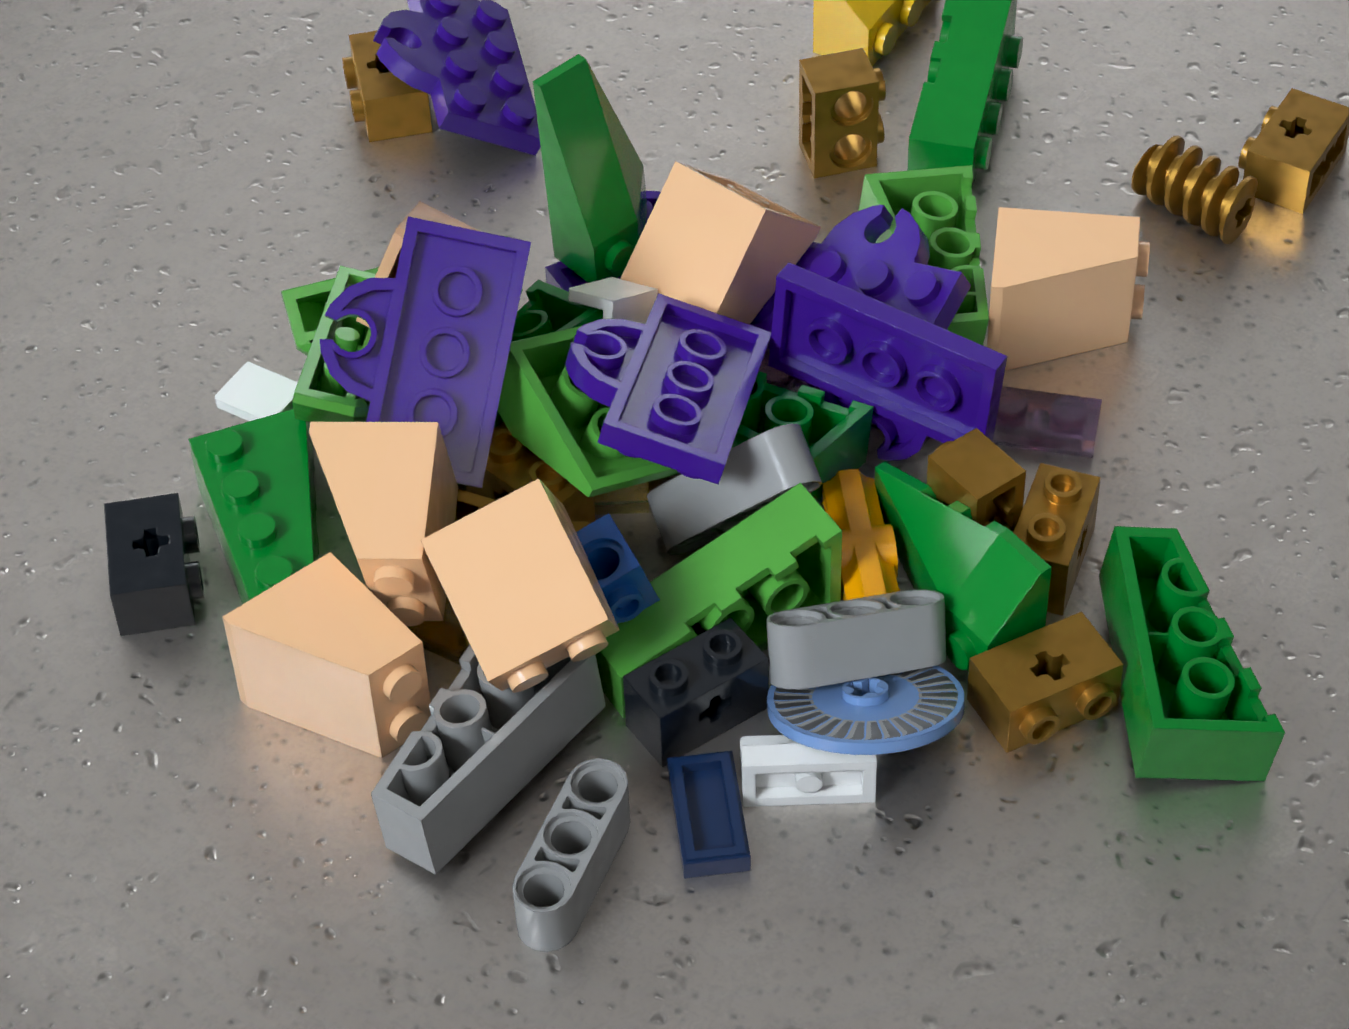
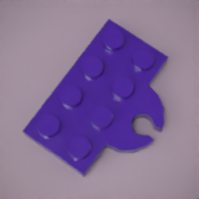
M407 0L409 10L390 12L382 20L373 39L374 42L381 44L376 55L397 78L409 86L431 95L439 129L536 156L541 147L536 106L508 9L491 0Z
M875 205L852 213L834 226L822 243L812 242L796 263V266L946 330L971 287L962 272L927 265L930 258L928 238L911 214L903 208L895 216L896 228L894 233L887 240L876 243L879 236L890 228L893 217L885 205ZM775 292L750 325L771 332ZM770 340L767 349H770Z
M408 216L396 277L369 278L347 287L330 304L325 313V317L336 322L347 317H359L365 320L371 330L368 344L359 351L348 352L341 349L332 339H320L321 353L330 375L348 393L370 402L366 422H438L457 484L482 488L531 242Z
M788 262L776 276L768 366L825 391L824 401L845 408H849L853 400L874 406L872 423L885 436V440L877 449L878 459L887 461L908 459L919 452L930 438L945 443L947 441H954L975 428L979 429L993 442L1007 362L1006 355Z
M658 293L645 324L625 319H599L578 328L566 358V370L574 385L583 393L610 408L597 443L616 449L625 456L642 458L677 470L686 477L703 479L719 485L763 361L771 332Z

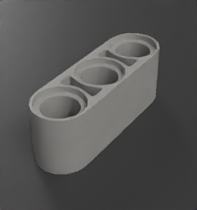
M787 424L765 431L732 448L719 485L703 479L689 478L681 474L651 490L647 494V499L667 554L676 555L707 545L800 482L811 493L821 486L822 481L801 426L799 424Z
M898 591L773 613L766 619L770 683L778 688L808 689L940 665L947 658L944 595L936 591Z
M601 758L586 760L578 764L571 771L514 878L512 891L518 935L526 946L534 950L544 952L559 950L572 941L628 833L630 826L628 780L626 772L621 766L611 760Z

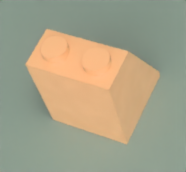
M675 161L620 279L656 288L659 294L750 325L775 292L776 276L788 262L796 265L816 239L821 227L731 179Z
M999 207L991 281L987 347L1007 356L1005 371L1128 342L1130 320H1142L1145 285L1135 284L1136 276L1147 277L1150 242L1139 241L1140 217Z
M310 422L309 434L367 588L406 626H416L423 623V621H444L446 593L420 541L455 522L458 484L439 423Z
M539 478L420 540L487 681L501 691L510 687L512 692L516 693L539 684L549 676L546 668L569 656L573 662H577L599 653L608 646L606 637L619 631V627L564 505Z
M331 552L222 616L240 700L251 709L380 758L385 757L402 746L412 731H421L431 716L429 709L431 699L423 642Z

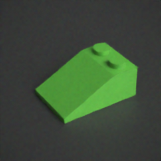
M581 326L511 342L497 411L514 438L588 498L679 474L677 470L642 458L625 456L616 449L597 443L610 408L583 393L574 385L566 370V358L571 342H574L576 331Z

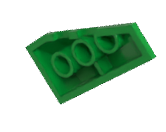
M577 54L533 81L554 257L586 282L590 283L609 277L618 278L622 276L646 224L647 199L644 166L588 61L580 54Z
M885 461L875 467V485L884 525L891 524L893 527L897 556L914 590H931L944 595L946 654L958 669L969 672L970 657L1046 626L1052 568L1009 528L996 521L984 527L972 520L970 507L959 501H955L948 506L940 503L928 484Z

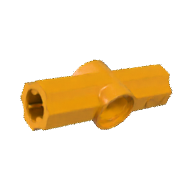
M859 469L838 471L831 480L822 483V505H824V510L842 530L841 591L843 601L900 591L897 583L898 557L895 535L891 524L884 525L874 478L863 475Z

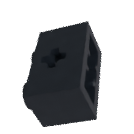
M173 493L105 503L109 590L120 636L195 625L193 600L204 598V587L199 561L190 562L189 554L200 552V543L195 516L183 517L179 494Z
M729 618L623 676L626 726L656 761L664 767L667 765V758L684 756L767 709L769 658L733 619Z

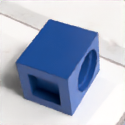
M609 513L576 532L617 624L632 620L642 610L660 600Z

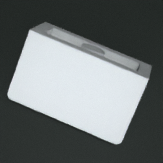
M784 735L743 736L740 739L743 807L875 802L876 755H851L822 751L797 743Z

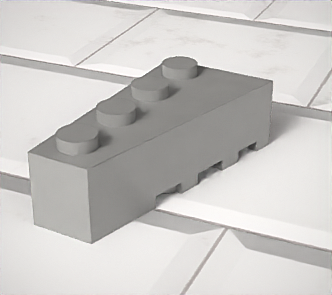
M469 644L459 659L461 670L449 689H439L429 704L431 716L421 731H412L371 792L386 848L436 875L606 706L595 655L577 662H573L569 656L546 668L549 676L539 684L524 691L513 693L510 687L501 691L487 681Z

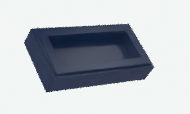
M733 751L667 758L668 778L684 879L751 871V856Z

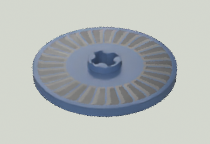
M937 665L808 689H783L771 685L767 695V711L770 722L784 736L814 749L851 755L896 753L930 744L955 729L963 718L965 708V694L960 682L951 673Z

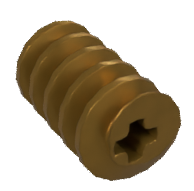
M1179 135L1171 137L1164 145L1155 144L1142 155L1134 168L1131 179L1133 191L1138 195H1147L1148 199L1155 205H1165L1169 213L1173 215H1183L1187 223L1194 226L1201 225L1206 234L1210 236L1220 235V239L1224 244H1232L1246 228L1252 216L1255 205L1254 195L1258 185L1257 178L1247 176L1236 186L1240 173L1237 167L1228 166L1218 176L1221 167L1220 158L1215 155L1209 156L1201 164L1202 148L1193 145L1183 153L1185 141Z

